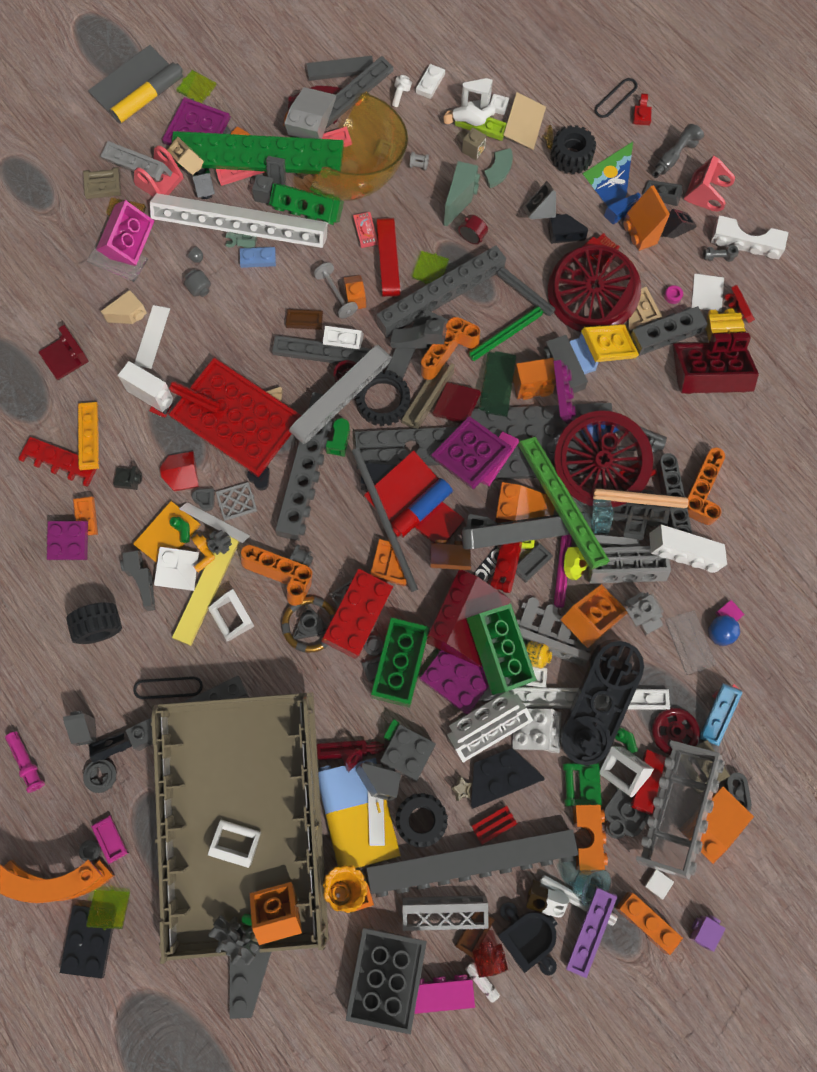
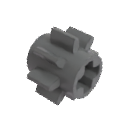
M222 530L218 533L214 531L209 534L210 538L207 542L211 552L218 555L220 552L225 554L230 550L229 546L232 543L229 534Z

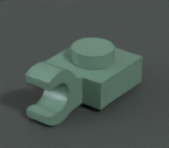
M227 232L225 238L232 239V241L226 242V247H234L236 244L243 248H255L257 237L235 234L233 232Z

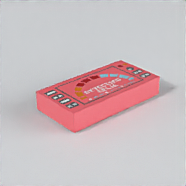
M371 213L353 215L361 248L378 245Z

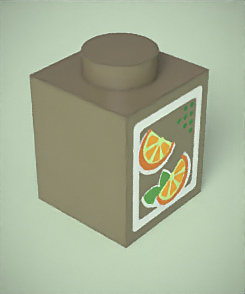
M472 128L463 139L462 153L477 160L485 150L487 135Z

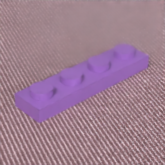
M596 887L566 965V970L587 978L617 900L616 894Z

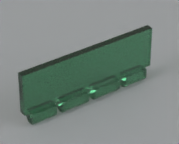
M497 351L495 353H487L484 381L481 390L482 396L479 403V409L486 411L485 413L504 417L508 416L516 355Z

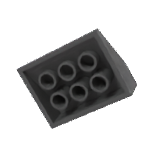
M364 927L345 1021L411 1035L427 941Z

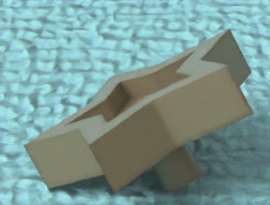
M458 777L456 785L450 787L455 792L456 801L461 800L463 797L471 798L469 790L472 783H466L462 777Z

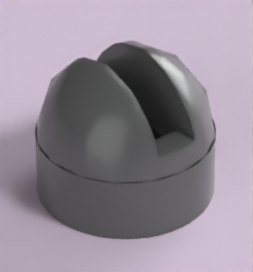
M194 247L189 252L188 258L195 263H199L203 259V252L198 247Z

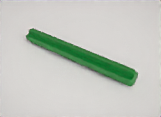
M539 306L535 307L471 350L469 357L472 361L477 360L541 317L543 310Z

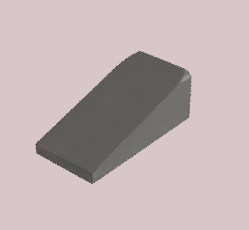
M648 180L643 194L650 186L654 185L664 203L678 206L682 196V185Z

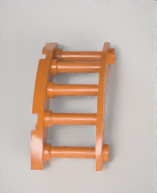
M10 860L4 866L0 864V894L14 900L29 903L65 901L78 898L100 888L115 875L102 860H99L94 865L90 860H87L80 867L66 875L45 879L34 876L18 866L13 860Z

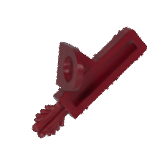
M366 740L317 744V757L321 760L342 758L346 770L350 772L363 759V756H367V752L379 754L385 748L384 743L374 741L370 744H366Z

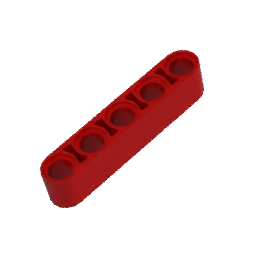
M394 218L377 219L382 297L400 296Z

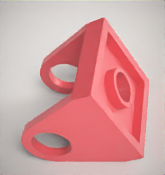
M157 145L154 148L153 159L163 162L173 172L171 177L162 174L161 178L163 180L155 182L145 170L138 167L134 171L135 186L153 197L156 193L169 195L184 179L172 155L164 147Z
M713 155L694 172L684 200L711 211H721L725 207V200L710 185V182L722 187H729L733 185L735 176L719 158ZM719 175L728 176V177L730 178V181H729V182L721 181V180L718 178V176H719ZM716 200L721 205L713 206L708 201Z

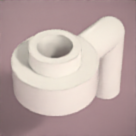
M400 75V77L395 79L394 86L396 87V92L392 102L394 107H398L402 92L409 91L412 82L408 76Z

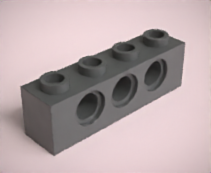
M698 306L694 308L688 307L680 313L669 314L664 319H655L645 326H636L630 336L639 353L638 356L703 333L707 322Z

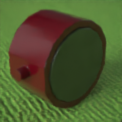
M468 215L464 217V221L459 226L458 231L467 242L478 245L487 234L488 227L478 216Z

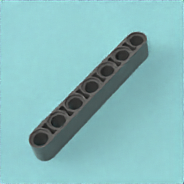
M559 514L461 529L463 549H475L570 535Z

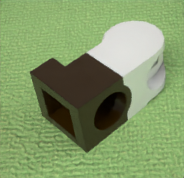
M533 879L527 895L526 908L549 916L562 917L569 903L568 896L561 891H553L542 887L541 882Z

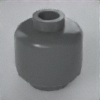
M194 269L184 277V285L194 297H204L210 292L211 282L203 271Z

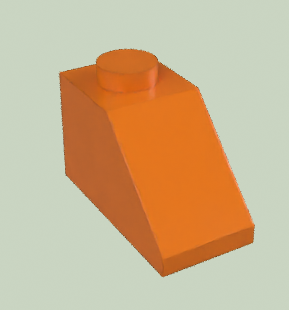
M361 275L343 277L347 303L355 302L358 305V309L366 308V296Z

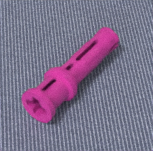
M18 732L9 733L5 736V739L19 766V776L24 779L27 793L42 788L45 782L41 781L37 773L38 768L35 764H32Z

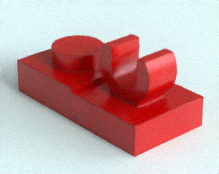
M738 285L731 287L734 294L729 293L725 296L726 301L734 299L729 304L730 309L735 308L738 304L740 309L737 311L741 313V319L746 318L748 323L754 321L755 318Z

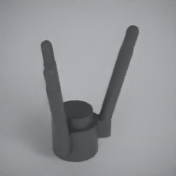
M641 427L644 433L650 436L649 442L652 452L662 451L667 437ZM622 446L618 447L619 450L626 448ZM633 447L627 451H636V448Z

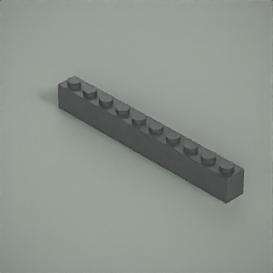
M572 829L367 868L370 892L371 894H376L377 898L388 896V891L396 890L397 894L409 892V887L417 886L418 890L430 888L429 883L438 882V886L451 884L450 879L455 878L462 882L471 880V875L479 874V878L492 876L491 872L497 870L500 871V874L510 873L513 867L520 866V870L533 868L532 864L539 862L541 866L552 865L553 860L560 858L561 863L573 861V856L578 855V850Z

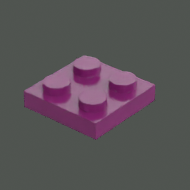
M48 521L47 560H87L88 522Z

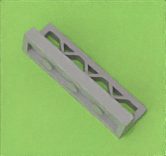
M109 141L100 156L108 162L131 171H135L139 167L156 181H159L162 174L171 177L173 173L163 162Z
M486 896L402 898L403 931L488 929V901ZM474 912H483L484 922H474L470 917ZM432 913H438L442 917L438 923H431L427 918ZM453 913H460L464 917L459 923H453L449 919ZM407 914H417L421 918L416 924H407Z

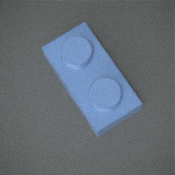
M275 247L240 248L241 268L276 266Z

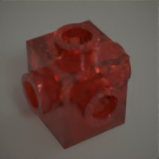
M492 941L480 944L481 948L473 951L479 978L494 976L508 970L502 943L493 945Z

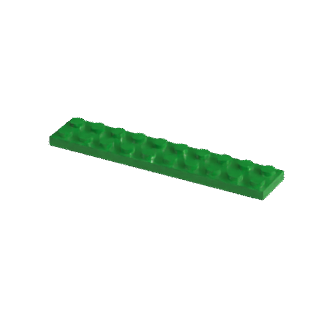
M173 131L172 143L177 137L185 142L204 161L201 168L267 172L266 159L268 156L285 159L286 173L341 176L344 140ZM174 159L178 167H183Z

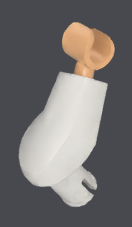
M491 104L482 110L473 105L461 106L453 111L448 110L443 116L444 123L451 124L455 120L480 126L485 124L487 118L495 114V108Z

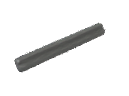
M503 267L499 269L497 275L536 307L539 306L546 315L551 316L554 313L555 308L507 269Z

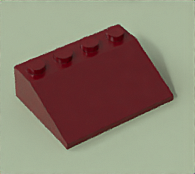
M718 342L717 347H722L723 344ZM740 342L735 343V346L741 345ZM673 343L677 383L681 394L754 392L759 373L748 348L746 351L730 352L729 349L728 352L712 353L709 343Z
M459 570L430 630L426 644L481 667L482 663L467 618L508 605L511 599L478 576L464 570Z

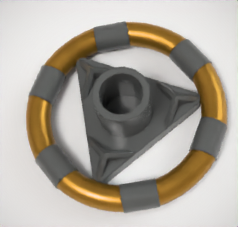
M305 597L302 604L297 606L290 605L282 619V632L286 641L293 648L304 653L318 652L329 646L323 642L308 646L296 641L297 639L324 635L328 628L309 604L323 607L329 613L330 621L336 612L327 601L317 597ZM305 605L292 637L289 626L290 617L298 608Z

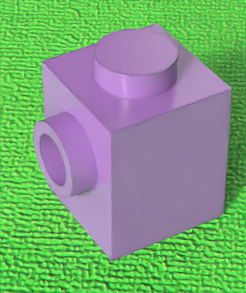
M712 915L708 917L700 916V918L695 919L692 925L693 932L690 939L705 949L714 952L726 928L721 926V921Z

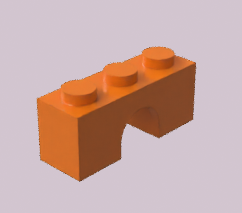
M601 805L573 806L574 827L585 828L591 836L590 844L586 848L577 849L576 870H605V866L608 864L607 853H604L603 844H606V832L602 831V822H605L604 810H601Z
M627 892L615 907L630 923L642 930L648 936V939L665 954L671 955L683 939L633 892Z

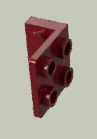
M65 325L58 328L62 334L59 336L60 339L39 351L40 356L57 380L89 362Z

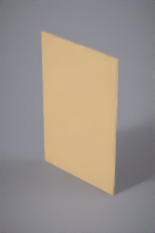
M516 92L503 136L534 150L546 106Z

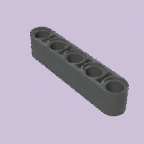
M666 453L656 465L661 495L685 497L677 458L671 453ZM663 462L669 463L670 467L665 466ZM667 479L672 480L674 485L669 484ZM664 506L670 508L668 527L692 534L688 509ZM674 514L679 515L681 520L675 519Z

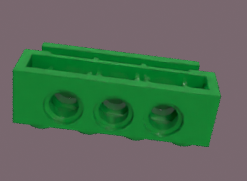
M273 183L269 205H272L275 210L283 212L288 210L291 211L290 214L301 216V214L307 215V218L312 220L322 219L330 225H334V222H340L344 204L342 200L279 183ZM288 196H289L290 199H291L290 204L287 203V197H288ZM305 200L308 204L306 209L303 207V202ZM321 205L324 206L323 214L320 212Z

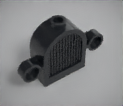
M506 902L502 904L500 914L504 919L510 920L511 923L496 935L517 965L525 973L539 962V969L543 974L548 976L554 974L557 964L554 959L547 957V955L553 950L556 943L555 926L558 925L556 920L551 915L545 916L537 912H527L518 917L517 908L513 903Z

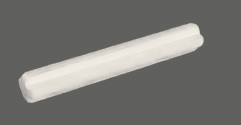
M546 875L542 876L540 880L542 887L565 893L570 903L587 912L591 900ZM611 913L608 924L614 926L618 916Z

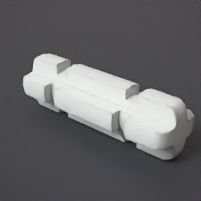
M471 962L465 968L466 972L470 977H473V981L481 991L486 993L489 1001L495 1002L500 996L495 988H492L493 985L481 971L479 972L477 965Z

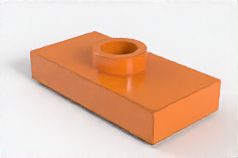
M94 497L73 499L75 521H87L88 536L98 535Z

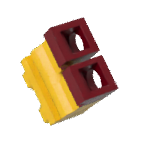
M727 309L724 311V314H718L716 310L708 311L705 330L707 331L712 353L728 352L729 349L730 352L747 350L751 337L749 333H746L741 313H736L734 309ZM736 341L740 342L741 345L735 346ZM718 342L722 343L723 346L717 347Z

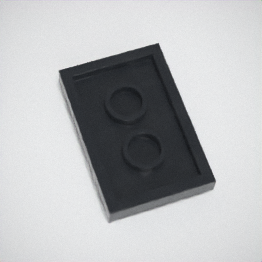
M73 905L60 973L104 978L117 910Z

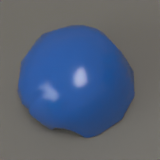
M718 616L708 627L709 638L716 645H730L740 635L739 623L731 616Z

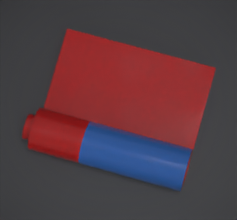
M414 450L375 485L397 538L399 536L405 537L453 492L450 485L444 479L438 478ZM368 491L363 496L375 508V505Z

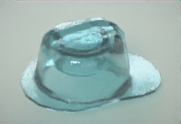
M582 870L575 879L569 881V885L573 887V894L585 906L590 904L596 887L609 891L611 877L605 870L595 872Z

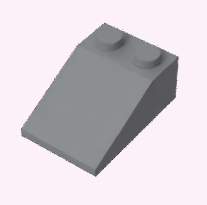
M303 87L291 105L284 123L288 135L299 138L322 139L336 100V95Z

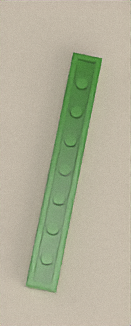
M536 436L519 441V448L590 569L608 564L610 560L564 483L558 477L554 466Z

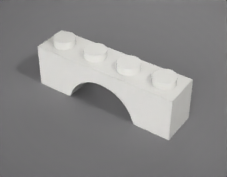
M719 215L714 225L711 243L726 247L735 245L738 250L767 256L771 259H780L785 251L788 232L771 228L764 235L751 236L740 229L736 219Z

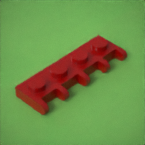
M29 437L19 456V461L22 462L27 457L35 459L34 467L37 468L42 463L52 466L51 473L56 474L59 469L69 473L68 480L73 481L75 476L84 478L83 486L86 487L89 486L97 470H80L77 454L33 437Z

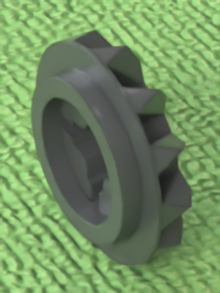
M107 760L91 762L83 774L84 784L92 792L104 793L111 789L117 780V771L113 764ZM99 770H101V773L108 774L103 777L102 783L98 779H92L99 775Z

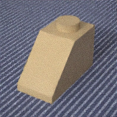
M179 137L167 149L173 158L192 175L198 172L204 163Z
M130 290L101 311L108 323L133 324L147 314L143 304Z

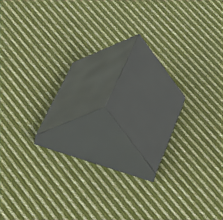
M548 181L523 206L524 211L531 220L556 217V191Z

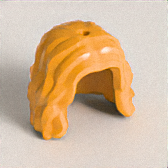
M353 865L334 867L325 875L323 881L325 901L330 903L331 908L335 911H344L346 913L356 911L357 908L361 907L368 890L366 888L367 882L364 880L365 876L360 870H356Z

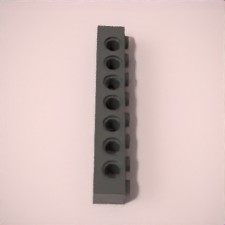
M497 245L377 313V326L386 338L391 336L393 329H403L412 324L425 310L432 312L496 275L500 268H505L506 257Z
M313 392L309 408L324 394ZM332 420L321 429V433L316 434L306 444H302L299 441L275 530L279 537L300 541L301 535L304 536L306 524L304 522L305 518L310 516L311 507L309 503L310 500H314L315 489L313 488L315 482L318 483L320 472H318L319 465L322 466L324 462V454L322 453L324 448H326L327 440L329 441L327 434L328 431H332ZM312 446L317 447L315 451L308 450ZM310 463L313 465L309 469L304 468L305 464ZM301 481L308 482V484L305 486L299 485ZM297 498L304 499L300 504L294 503ZM291 516H299L297 521L289 520Z

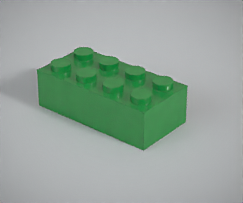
M511 604L467 618L492 695L507 692L537 681Z
M391 618L371 693L372 699L408 708L411 707L430 627Z

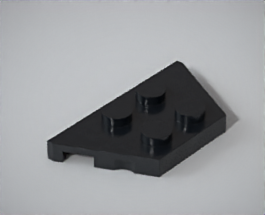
M512 748L475 762L471 809L545 780V778Z

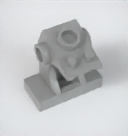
M641 592L625 602L628 606L626 609L635 626H640L645 636L664 625L660 620L663 617L662 613L664 610L654 594L649 595L648 592L645 594Z

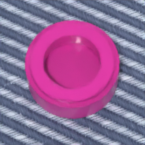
M676 285L669 286L664 293L665 300L670 304L679 303L683 297V290Z

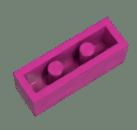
M467 974L454 975V979L446 980V976L433 977V981L424 982V978H420L414 1014L475 1008L472 978H467Z

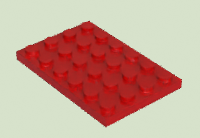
M216 358L212 359L190 389L219 402L221 405L219 411L215 413L182 397L169 413L172 419L257 477L261 475L291 436L289 432L290 427L302 416Z

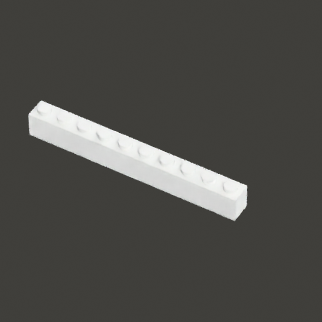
M158 193L150 201L151 219L320 248H323L327 239L328 222Z

